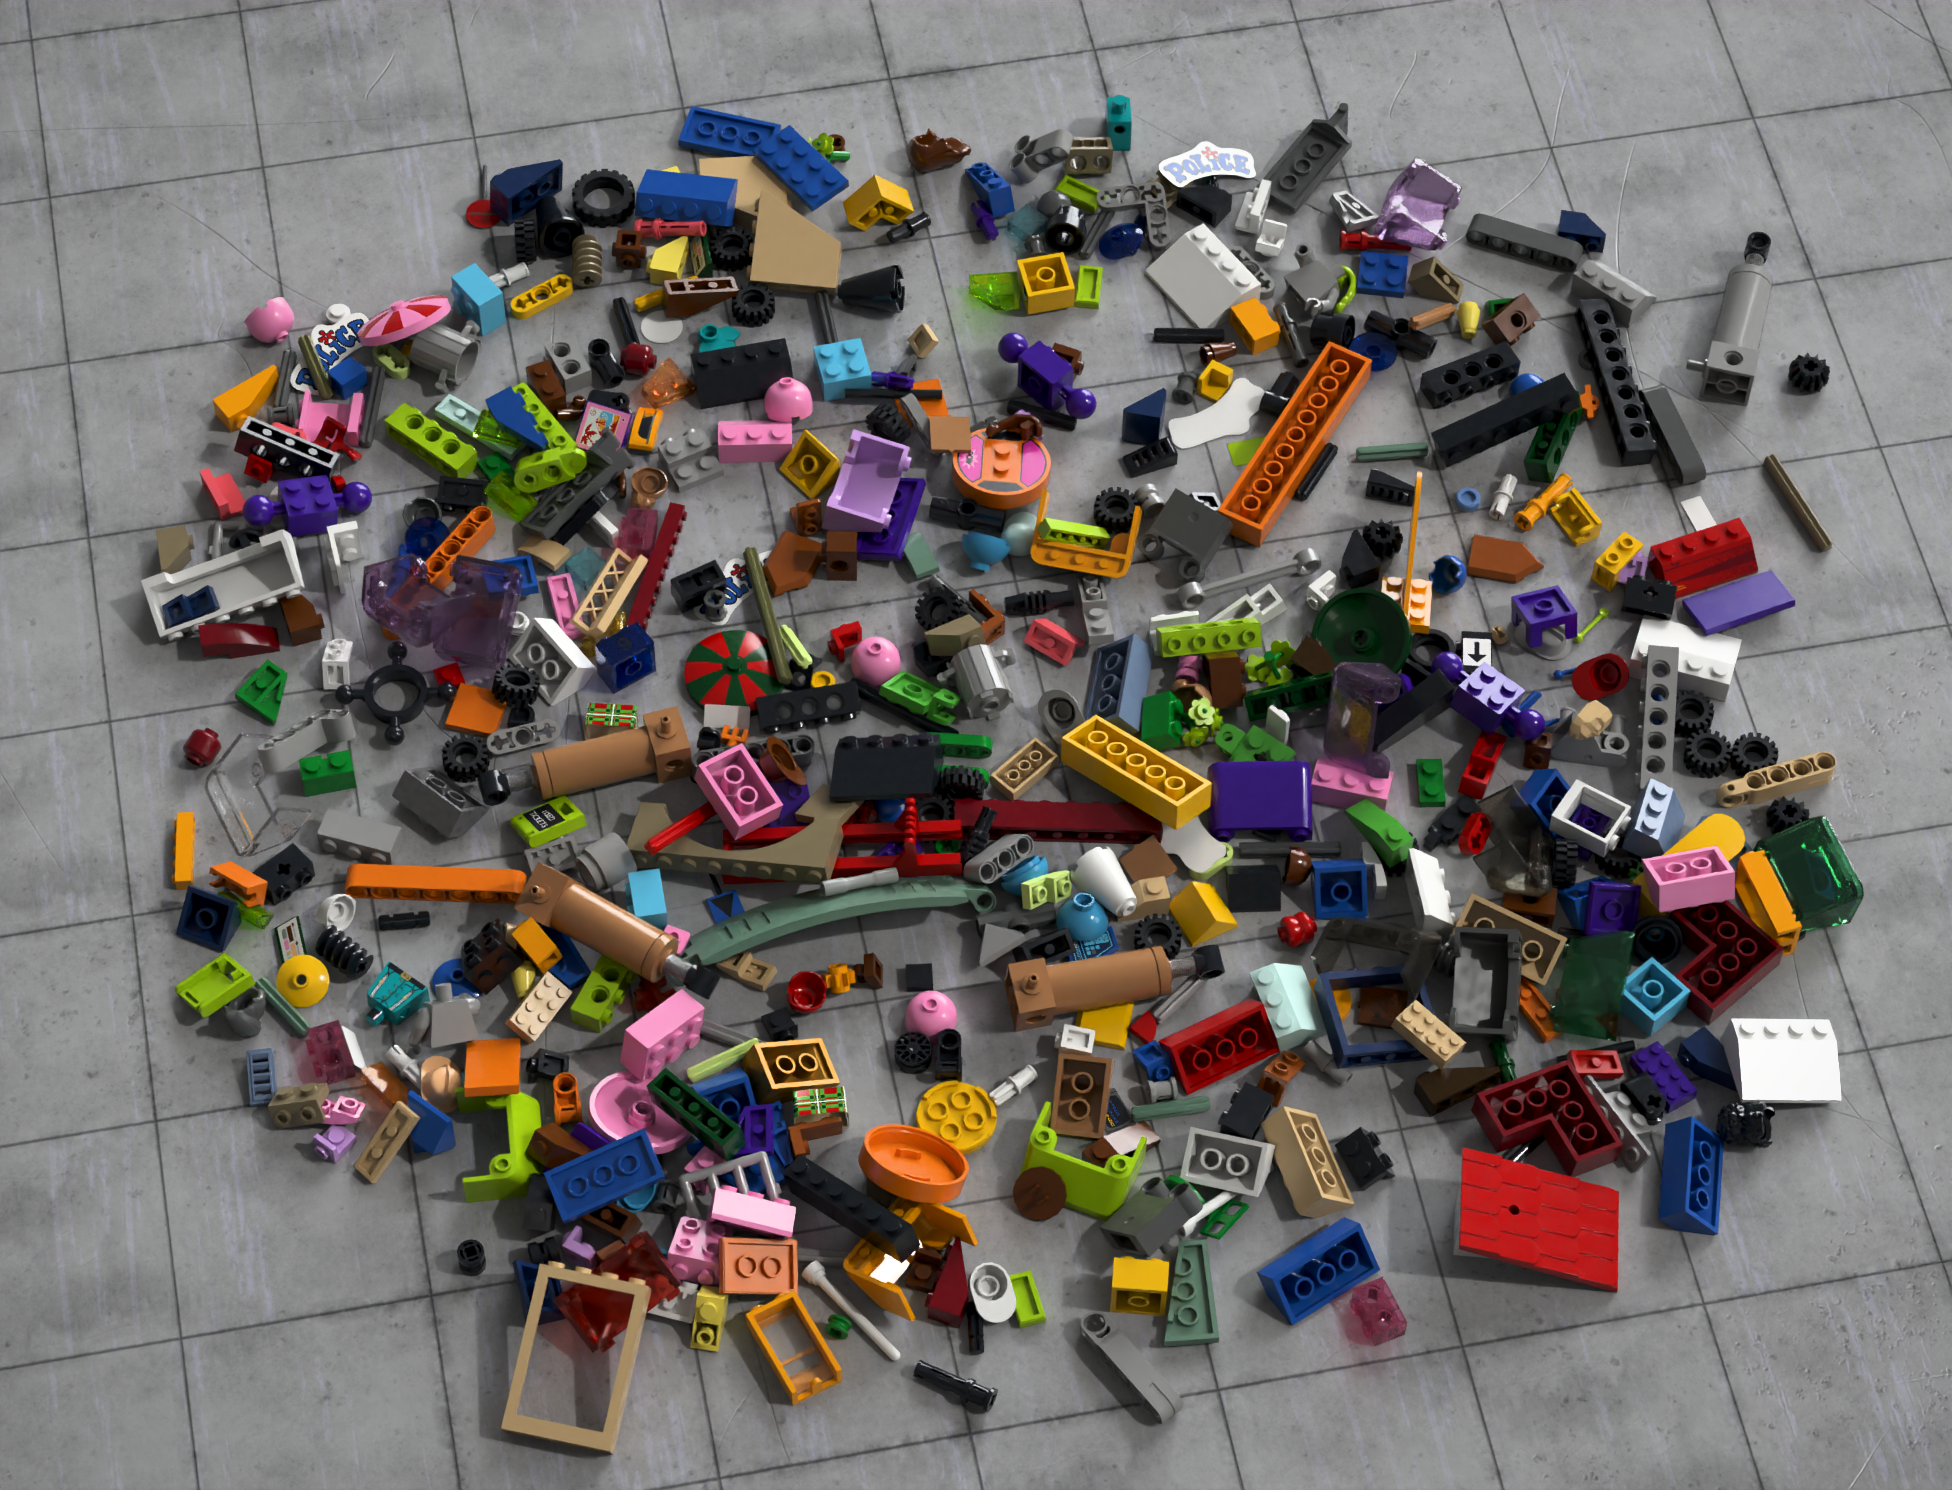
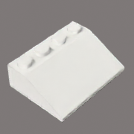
M1204 223L1182 235L1145 270V274L1196 328H1214L1230 319V308L1254 297L1258 301L1260 300L1261 283Z
M1644 614L1628 668L1629 677L1640 680L1641 677H1645L1646 669L1641 668L1642 653L1647 654L1649 645L1679 647L1677 689L1687 690V692L1695 690V694L1699 695V692H1701L1705 697L1708 696L1709 698L1725 702L1742 640L1718 633L1705 636L1699 628ZM1662 671L1653 672L1656 677L1661 678L1665 676Z
M1730 1020L1721 1036V1041L1741 1103L1763 1101L1765 1103H1840L1841 1090L1837 1043L1829 1020Z

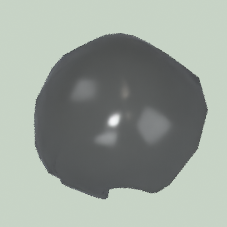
M1049 191L1043 194L1036 208L1039 219L1048 223L1061 205L1072 206L1071 200L1061 191Z
M417 497L404 506L402 514L404 522L415 533H431L441 524V509L439 504L431 498Z

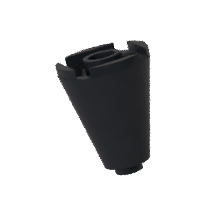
M542 197L538 200L535 207L539 246L550 257L562 258L572 254L573 240L577 236L585 235V230L580 221L555 197Z
M892 265L844 279L841 285L837 287L838 298L842 299L844 304L901 313L900 310H903L905 303V286H901L900 279H904L902 269L899 265Z

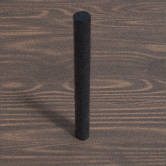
M845 389V398L900 399L912 393L916 399L942 400V390Z

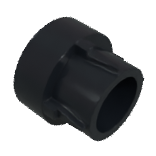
M1061 205L1056 210L1055 215L1048 221L1045 232L1047 246L1056 253L1063 252L1064 255H1071L1080 251L1084 245L1087 233L1085 213H1082L1076 207Z
M1323 312L1317 314L1313 319L1310 329L1312 347L1324 349L1330 341L1350 350L1355 336V318L1353 315L1332 312V314Z

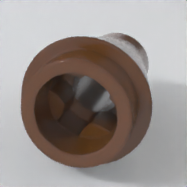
M1234 342L1205 343L1199 349L1200 360L1204 365H1209L1212 359L1220 363L1231 356H1235L1237 353Z

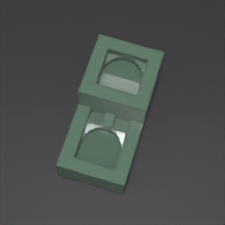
M920 532L910 534L903 555L907 559L908 568L913 575L919 579L939 572L938 563Z

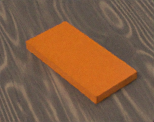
M521 1038L467 1041L465 1097L519 1093Z

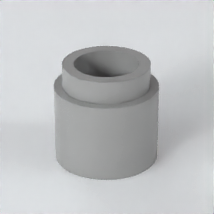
M615 832L607 834L582 849L581 855L575 858V865L580 876L594 892L601 888L607 890L627 878L628 873L637 871L636 862L631 851Z

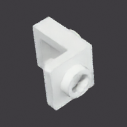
M1266 219L1263 223L1262 233L1256 242L1255 251L1261 252L1262 255L1268 257L1278 256L1284 246L1287 224Z

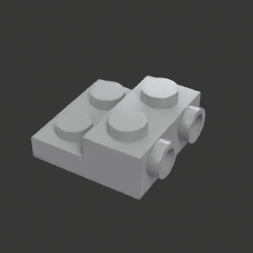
M689 429L682 437L675 440L673 438H666L658 446L659 460L679 493L724 476V469L714 455L713 446L703 429L698 431Z

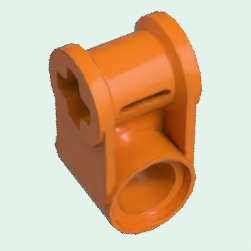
M560 1073L553 1080L556 1125L561 1126V1123L570 1122L583 1123L576 1077L570 1073ZM563 1087L572 1088L571 1090L566 1092L560 1090Z

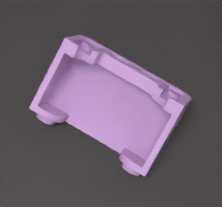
M853 429L841 471L833 493H831L826 505L821 528L828 531L882 532L883 528L888 529L892 517L888 513L902 472H908L912 458L908 457L910 447Z

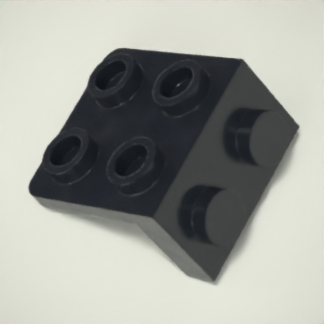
M498 918L493 922L487 923L475 938L467 940L461 949L464 977L485 995L524 963V957L505 941L503 922Z

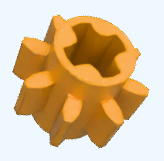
M847 963L830 964L827 966L828 973H822V979L825 981L827 988H830L831 993L850 991V984L856 983L855 972L852 968H847Z

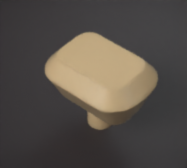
M1501 626L1494 627L1490 631L1496 644L1506 643L1509 639Z

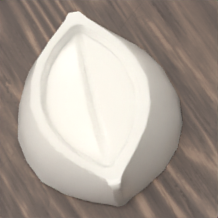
M336 894L326 898L319 907L315 922L326 928L330 925H335L337 931L345 930L354 918L356 901L346 894Z

